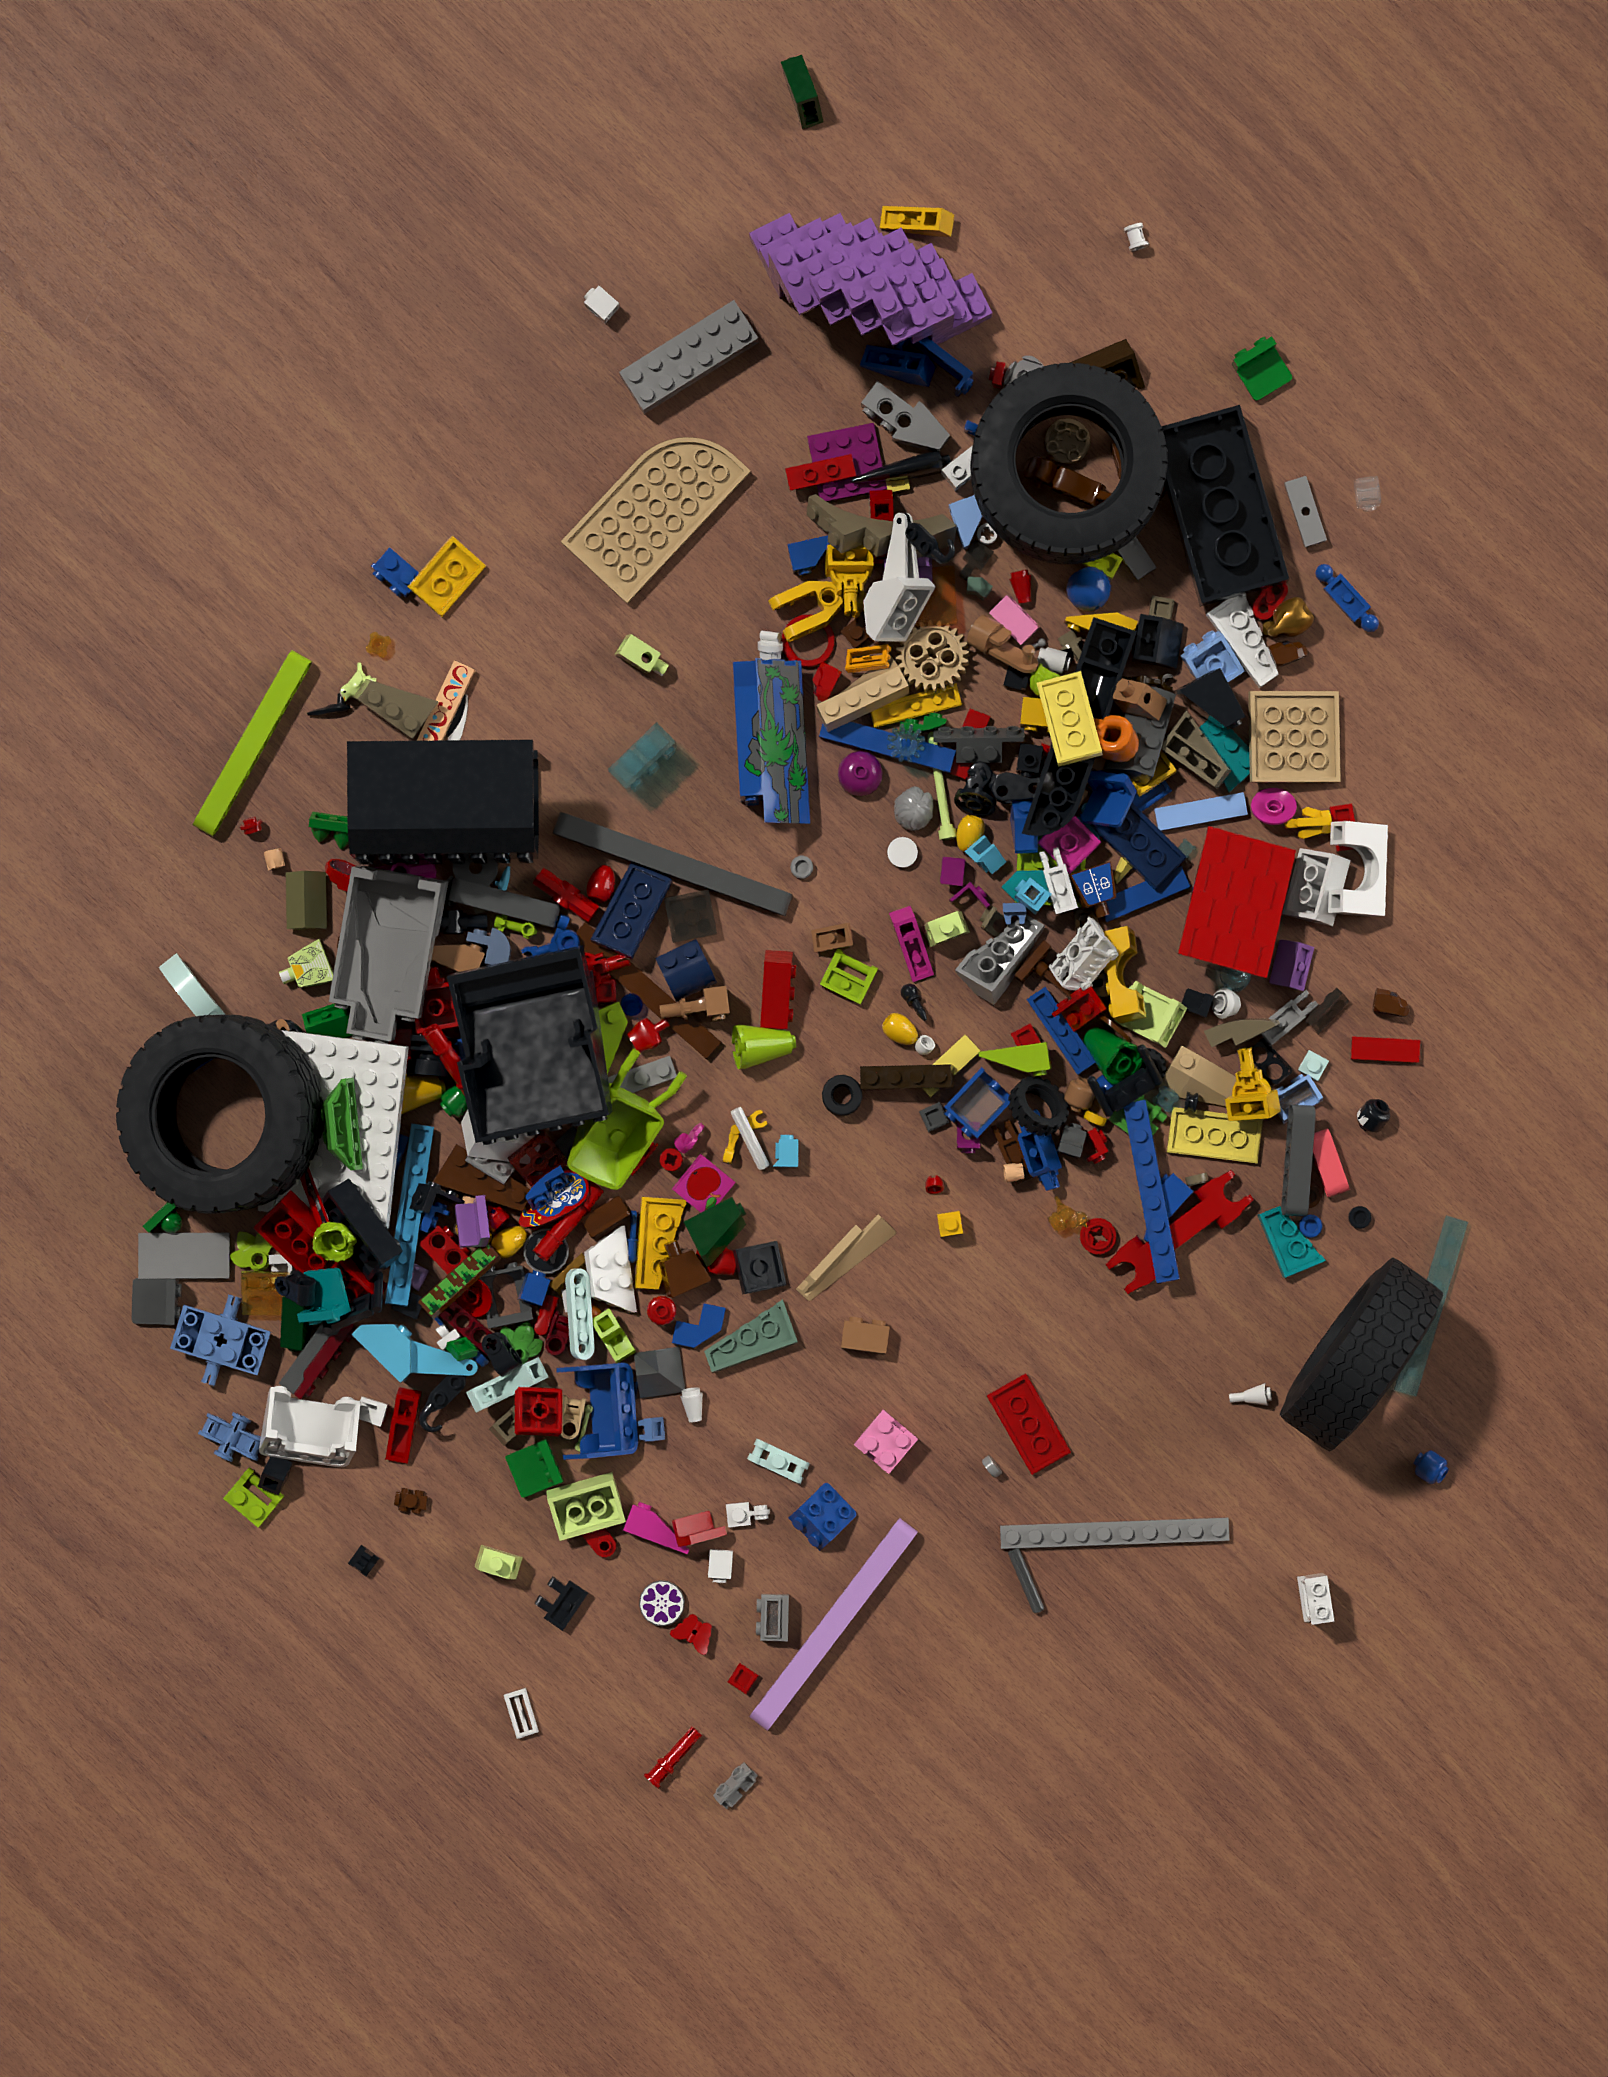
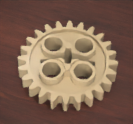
M929 620L926 627L920 622V629L913 627V633L909 634L905 642L899 641L902 647L896 648L897 653L900 654L896 657V662L900 663L898 666L903 671L904 678H908V685L915 682L916 690L923 686L925 693H927L929 687H932L934 693L937 692V687H941L945 691L946 684L954 687L953 679L961 681L959 673L966 674V669L963 666L969 665V661L965 659L970 656L969 651L965 650L968 648L967 642H962L964 640L963 634L957 636V628L950 631L949 623L943 628L940 620L936 626H933L931 620ZM935 638L942 640L938 645H932L930 642ZM916 650L923 652L920 657H912L911 655ZM932 654L933 656H936V658L933 659L932 657H929V655ZM946 656L954 657L953 661L949 663L943 662V659ZM928 668L935 669V672L931 675L924 674V671Z

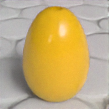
M966 815L962 818L956 834L957 845L961 851L965 852L984 835L985 824L983 819L973 815Z
M891 1013L882 1024L883 1032L894 1042L912 1045L918 1039L915 1026L902 1014Z
M521 1226L508 1227L494 1236L491 1247L501 1258H509L516 1254L524 1245L527 1233Z

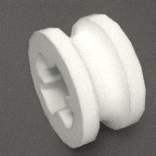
M986 523L979 527L977 538L980 543L990 545L997 539V534ZM988 528L989 532L994 533V536H990V540H985V536H981V531L984 533V529Z

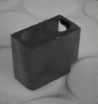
M1264 1037L1252 1047V1050L1256 1047H1262L1266 1050V1060L1262 1063L1254 1061V1067L1262 1070L1263 1077L1272 1087L1281 1083L1292 1073L1293 1070L1290 1065L1273 1049ZM1278 1064L1281 1066L1283 1073L1279 1079L1273 1080L1267 1076L1269 1065Z

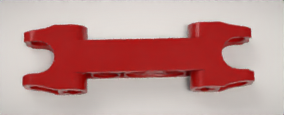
M1232 1170L1209 1180L1194 1193L1200 1202L1170 1224L1174 1250L1214 1220L1221 1229L1240 1216L1242 1211L1254 1200L1250 1194L1237 1202H1232L1225 1198L1224 1186L1235 1176ZM1138 1235L1121 1246L1116 1254L1105 1264L1108 1269L1115 1267L1121 1262H1128L1134 1267L1135 1277L1124 1288L1127 1294L1148 1285L1156 1279L1149 1241L1143 1243Z

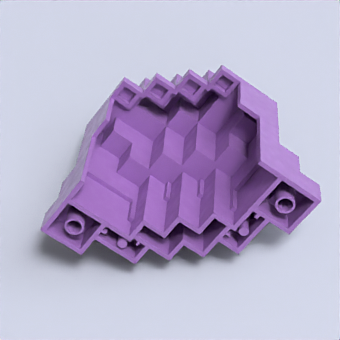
M788 213L749 233V238L779 298L785 294L788 302H793L799 316L821 306L830 326L852 316L861 336L882 326L892 346L910 338L913 344L929 335L930 339L938 345L992 318V311L973 273L954 282L943 258H939L932 243L916 250L913 243H909L902 227L883 236L882 232H878L872 218L852 226L851 222L846 224L841 213L823 222L821 218H818L797 228L791 214Z

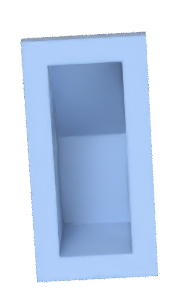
M974 495L951 503L948 506L953 522L957 525L956 530L964 550L969 547L982 519V512Z

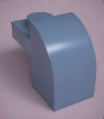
M492 928L490 936H487V931L474 929L473 933L468 932L467 942L488 946L484 962L486 965L510 961L511 945L501 931Z

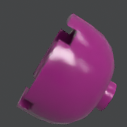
M852 752L841 761L838 768L839 784L847 793L853 796H867L876 791L881 784L883 775L881 764L869 752Z

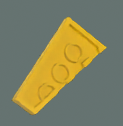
M641 1197L635 1288L659 1289L662 1281L659 1261L669 1257L664 1245L675 1238L687 1202L686 1200Z

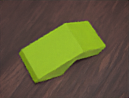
M610 1308L592 1318L595 1330L616 1363L621 1362L636 1352Z

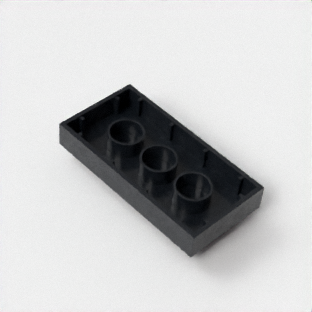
M1237 405L1161 426L1167 447L1166 489L1200 607L1287 583L1289 575L1241 406Z

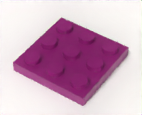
M874 423L807 436L812 462L852 454L856 477L882 466ZM852 478L817 486L819 497L826 502L870 494L869 491L887 490L886 481L852 483Z

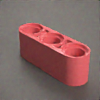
M1326 1128L1315 1132L1313 1159L1327 1197L1350 1191L1329 1129Z

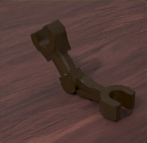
M1171 674L1160 675L1158 679L1147 678V676L1121 677V679L1141 682L1147 685H1157L1158 688L1166 691L1173 690V687L1165 685L1166 679H1173Z

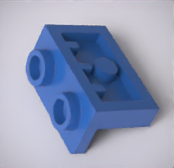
M389 547L381 558L371 565L374 570L372 574L379 581L383 582L386 580L392 586L389 589L398 597L403 595L407 598L412 593L407 586L419 572Z

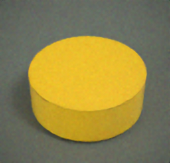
M1086 1110L1084 1114V1119L1102 1127L1107 1121L1106 1117L1090 1110Z

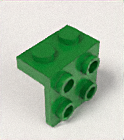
M1272 336L1268 339L1266 337L1260 338L1253 343L1255 347L1248 351L1246 348L1242 349L1234 355L1235 359L1232 362L1233 368L1255 401H1259L1292 380V374L1275 349L1277 343Z

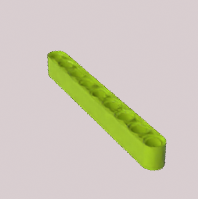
M293 650L290 651L196 816L193 826L211 836L216 834L312 664L311 660Z

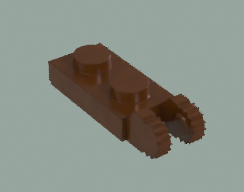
M1007 1119L1004 1120V1125L1007 1131H1009L1011 1138L1003 1141L999 1128L996 1125L991 1126L998 1141L997 1145L1005 1163H1022L1024 1179L1014 1181L1015 1185H1018L1033 1177L1029 1174L1018 1141V1134L1016 1135L1010 1120Z

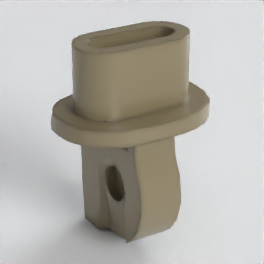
M1071 630L1059 637L1058 641L1062 646L1061 651L1069 649L1078 662L1081 650L1077 644L1082 638L1077 637L1075 632Z

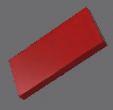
M1026 1373L986 1395L1031 1475L1071 1453Z

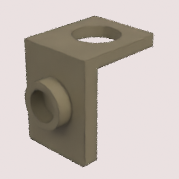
M994 906L990 911L986 909L980 918V921L983 922L980 928L997 937L1001 933L994 930L993 924L998 919L1005 921L1004 915L998 912Z

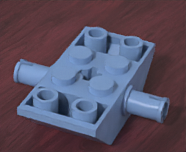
M228 1294L223 1314L220 1313V1315L183 1305L170 1349L206 1360L207 1366L201 1380L203 1383H208L209 1381V1385L215 1386L220 1367H223V1365L254 1375L259 1373L271 1331L238 1321L236 1315L242 1298ZM224 1334V1339L227 1340V1343L219 1346L217 1337Z

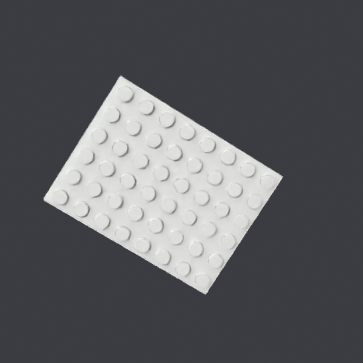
M281 1030L284 1032L285 1037L289 1036L301 1048L300 1052L302 1054L305 1053L314 1068L312 1072L317 1075L320 1083L321 1092L319 1093L323 1097V1102L341 1079L354 1078L363 1169H348L327 1150V1146L323 1141V1132L325 1131L323 1123L322 1136L318 1138L319 1146L313 1160L309 1161V1169L321 1200L330 1189L349 1178L353 1184L358 1186L366 1202L372 1205L377 1217L389 1228L409 1047ZM296 1179V1184L283 1195H279L277 1199L258 1206V1211H270L290 1190L310 1209L311 1207L301 1180Z

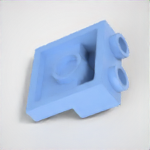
M1212 630L1207 632L1202 637L1203 641L1197 645L1195 643L1187 645L1183 649L1185 653L1180 655L1195 679L1214 669L1221 668L1227 682L1245 671L1226 638L1219 631L1214 632Z

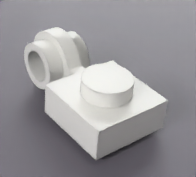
M749 1502L726 1504L728 1527L751 1525L750 1516H755V1520L769 1519L770 1509L767 1508V1505L754 1506V1511H750Z

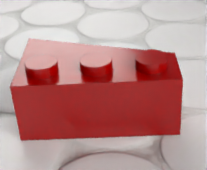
M765 950L761 1028L788 1029V1022H793V1009L789 1008V1001L794 1000L795 987L790 986L791 978L796 976V965H792L793 952Z

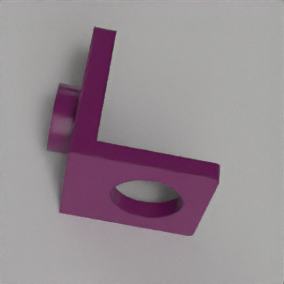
M971 882L949 900L950 903H953L969 889L985 909L990 907V904L985 900L987 894L980 886L975 888Z
M957 1122V1149H962V1153H975V1149H980V1136L977 1139L973 1137L970 1140L963 1138L961 1131L963 1126ZM968 1122L976 1131L980 1129V1122Z

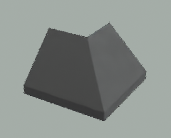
M679 1347L634 1353L640 1398L680 1393L685 1389Z

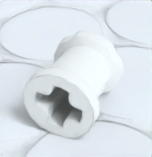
M1136 223L1124 228V232L1127 233L1130 242V251L1140 250L1149 246L1148 241H1145L1142 231L1143 223Z

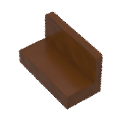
M618 1195L582 1217L581 1221L590 1237L594 1238L631 1214Z

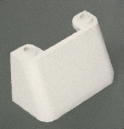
M270 1387L259 1452L264 1456L326 1466L345 1467L349 1465L356 1452L360 1401L354 1400L351 1397H342L333 1405L291 1398V1392L286 1387Z

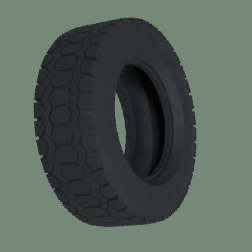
M1059 363L1039 367L1009 383L995 396L986 408L975 433L970 461L971 483L974 496L980 511L991 528L1003 541L1017 551L1031 558L1055 564H1078L1095 561L1127 545L1141 532L1150 520L1158 505L1166 480L1168 462L1165 437L1160 422L1155 415L1156 413L1149 402L1146 401L1144 396L1125 379H1121L1120 376L1106 371V369L1081 363ZM1070 415L1088 419L1104 429L1117 447L1121 460L1120 482L1113 493L1094 508L1077 513H1064L1048 509L1035 501L1020 482L1015 462L1017 447L1029 430L1040 422L1052 417Z
M1395 1258L1389 1259L1360 1287L1320 1340L1289 1389L1285 1403L1280 1411V1417L1328 1451L1334 1450L1359 1427L1403 1370L1432 1324L1441 1303L1443 1292Z

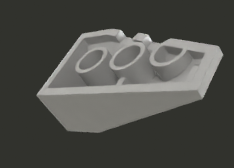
M1026 915L1025 925H1020V919L1006 927L1003 933L994 939L990 938L987 940L986 944L978 950L974 949L969 952L955 969L957 975L976 995L993 1005L1008 988L1045 928L1044 924Z

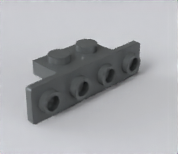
M943 726L933 729L934 742H956V763H975L978 761L985 763L1002 762V742L1025 741L1024 728H1019L1018 726H1008L1007 728H996L994 726H986L984 728H973L971 726L950 728Z

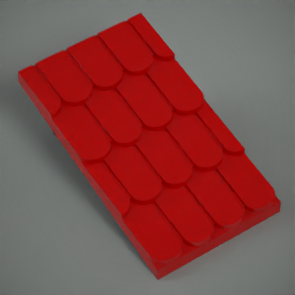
M1208 826L1177 954L1195 959L1194 964L1235 976L1247 973L1266 979L1296 850Z

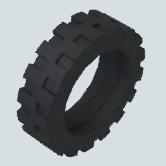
M1040 1076L1023 1078L1011 1090V1094L1008 1097V1101H1010L1009 1109L1013 1112V1118L1019 1121L1018 1124L1021 1127L1024 1126L1028 1132H1035L1038 1136H1042V1134L1049 1136L1051 1133H1055L1069 1116V1111L1067 1110L1069 1105L1064 1100V1094L1060 1093L1059 1088L1056 1085L1053 1086L1051 1081L1048 1079L1043 1080ZM1025 1093H1031L1043 1099L1051 1110L1052 1118H1044L1033 1112L1028 1106Z

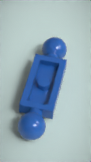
M1319 565L1316 568L1315 575L1319 581L1328 583L1323 590L1353 623L1359 618L1364 631L1374 632L1377 630L1379 620L1375 615L1366 613L1371 606L1341 573L1335 578L1330 565Z

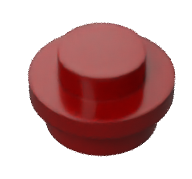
M255 816L243 820L244 824L240 826L245 835L252 834L262 829V820H257Z

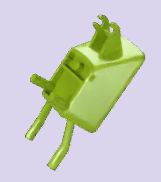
M634 1048L622 1064L613 1083H609L613 1112L607 1115L606 1120L594 1122L593 1119L585 1120V1124L578 1126L569 1158L566 1160V1166L573 1172L596 1184L613 1190H618L624 1185L663 1127L664 1120L655 1108L675 1095L687 1077L685 1073L679 1071L667 1091L650 1103L646 1099L621 1088L620 1086L626 1074L641 1054Z

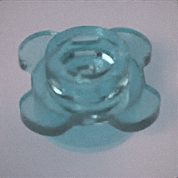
M1161 1086L1158 1095L1153 1098V1103L1163 1107L1164 1111L1171 1112L1173 1104L1179 1100V1095L1173 1089Z

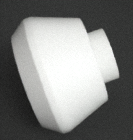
M1221 988L1214 994L1211 1006L1218 1018L1225 1019L1237 1014L1241 1007V1001L1239 996L1230 989Z

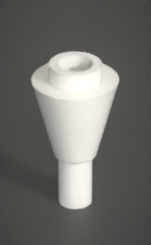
M1266 1383L1241 1393L1229 1394L1230 1403L1245 1401L1246 1403L1268 1406V1401H1272L1271 1387H1267Z

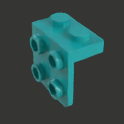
M339 1268L308 1270L303 1273L316 1280V1302L310 1305V1308L297 1314L299 1323L309 1322V1325L321 1323L322 1320H326L327 1323L339 1321L340 1316L351 1311Z

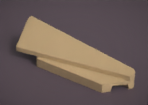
M879 1215L863 1231L855 1225L796 1290L808 1301H811L894 1236L896 1231Z

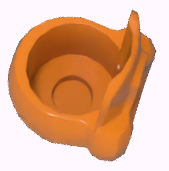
M1116 715L1106 716L1104 719L1093 718L1103 753L1101 757L1113 762L1122 763L1129 761L1135 756L1139 747V739L1132 724L1126 718ZM1107 729H1110V742L1104 740Z

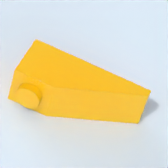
M883 206L880 229L895 231L902 227L906 233L951 237L954 214L943 208Z

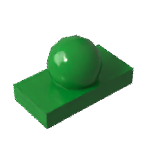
M167 1202L143 1225L144 1229L148 1233H152L160 1225L167 1233L177 1232L182 1226V1218L180 1214L175 1212L178 1207L174 1203L170 1204Z

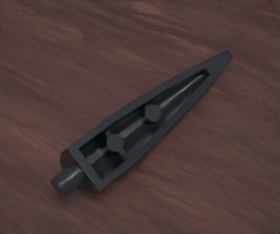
M933 451L881 466L854 477L851 481L852 483H870L926 477L941 473L942 465L950 464L951 459L949 455L941 456L938 451Z

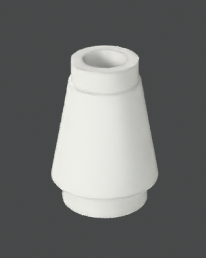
M694 1387L682 1390L680 1398L688 1421H701L703 1393H700V1388Z

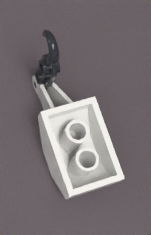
M897 513L894 516L882 581L873 582L863 600L866 633L874 641L905 642L936 587L928 578H919L916 549L923 556L935 559L941 564L949 563L955 554L954 543L951 539H948L949 552L944 556L939 550L936 539L920 523H913L912 516L909 513Z

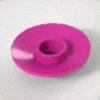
M1280 788L1261 790L1253 797L1251 802L1253 815L1259 821L1270 825L1288 822L1293 818L1297 809L1295 798L1289 792Z

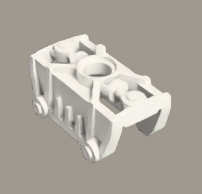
M1090 917L1087 918L1088 921L1082 928H1078L1076 936L1063 952L1056 955L1058 958L1054 963L1049 965L1051 972L1060 985L1068 990L1076 991L1082 988L1084 991L1090 986L1093 987L1092 982L1110 960H1115L1119 955L1116 947L1104 936L1105 933L1102 927ZM1066 972H1069V975L1064 980L1063 978L1066 976Z

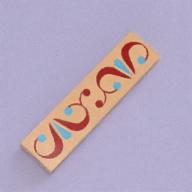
M454 660L436 698L438 703L428 716L417 741L444 740L475 673V669Z

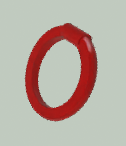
M804 614L793 618L785 628L812 616V614ZM829 624L823 628L828 637V646L826 651L817 659L803 660L798 658L789 646L783 633L781 637L783 642L782 652L789 661H801L802 667L811 668L819 666L821 662H825L831 656L834 650V632Z

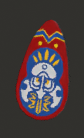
M571 1169L563 1170L569 1183L560 1190L550 1192L552 1201L542 1208L532 1210L529 1203H527L519 1219L520 1226L524 1229L544 1226L581 1207L590 1193L588 1180Z

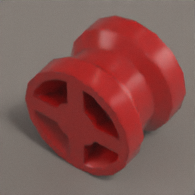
M669 1148L662 1152L660 1164L665 1170L675 1171L681 1167L683 1158L678 1150Z

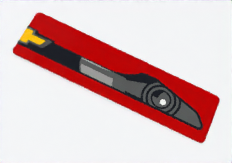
M308 1167L300 1180L317 1226L320 1227L321 1224L329 1222V1219Z

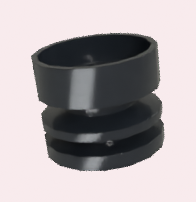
M422 1034L411 1035L410 1041L419 1042L420 1047L410 1046L409 1050L419 1053V1058L408 1059L407 1074L439 1076V1078L453 1079L440 1058L433 1053V1049ZM446 1036L451 1041L452 1046H458L457 1039Z

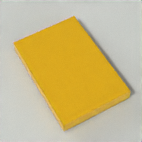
M451 536L407 587L438 615L443 617L486 565L455 537Z

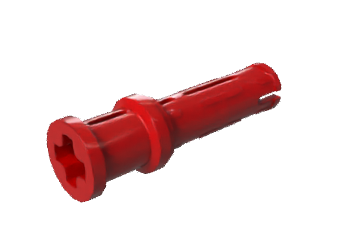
M691 1726L664 1758L657 1759V1764L649 1773H645L644 1777L659 1789L661 1787L660 1783L668 1774L673 1773V1767L702 1735Z

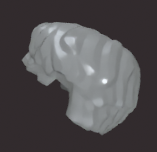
M917 786L902 792L894 801L895 819L905 829L911 831L922 829L933 817L932 795L929 792L924 793Z

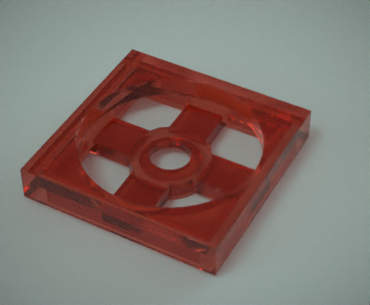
M544 1130L507 1157L531 1188L553 1169L560 1165L564 1168L568 1161L567 1157ZM540 1143H547L550 1146L543 1153H538L534 1149ZM527 1154L531 1158L530 1163L521 1168L520 1159ZM556 1155V1161L551 1168L548 1165L549 1159ZM537 1158H543L541 1164H535ZM535 1170L543 1172L542 1175L530 1176Z

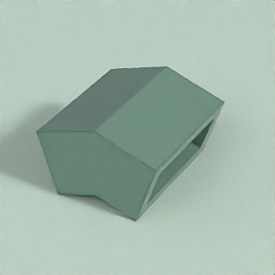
M968 577L966 594L976 595L983 601L992 591L993 586L982 577Z

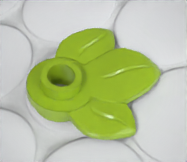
M239 1232L237 1235L239 1250L230 1254L234 1264L239 1267H250L254 1271L267 1269L269 1266L268 1253L272 1246L259 1233L255 1237L246 1232ZM259 1255L263 1257L262 1264L255 1262V1258Z

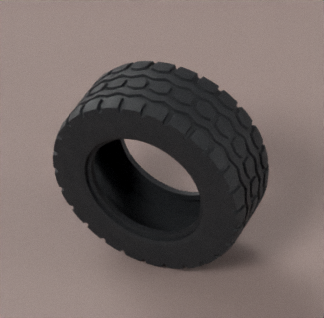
M242 1015L189 1017L182 1021L174 1022L164 1027L161 1032L151 1036L144 1043V1048L140 1047L130 1061L131 1066L127 1067L121 1081L122 1089H119L116 1105L119 1108V1112L116 1113L117 1131H120L121 1134L119 1136L123 1152L128 1155L126 1159L135 1174L140 1175L139 1179L151 1191H156L155 1194L170 1204L174 1203L176 1207L205 1214L256 1208L277 1199L279 1195H283L296 1184V1179L299 1180L310 1166L309 1161L313 1160L319 1146L318 1138L322 1136L324 1123L321 1119L323 1097L319 1093L321 1092L320 1083L317 1075L312 1072L314 1068L305 1053L302 1054L300 1052L301 1048L289 1036L285 1037L284 1032L271 1024H265L264 1021ZM217 1057L234 1062L253 1078L262 1094L265 1107L264 1128L257 1146L246 1159L229 1169L216 1168L198 1159L184 1143L176 1119L177 1100L184 1082L197 1067Z

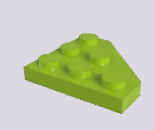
M619 1002L599 1009L607 1075L628 1023Z

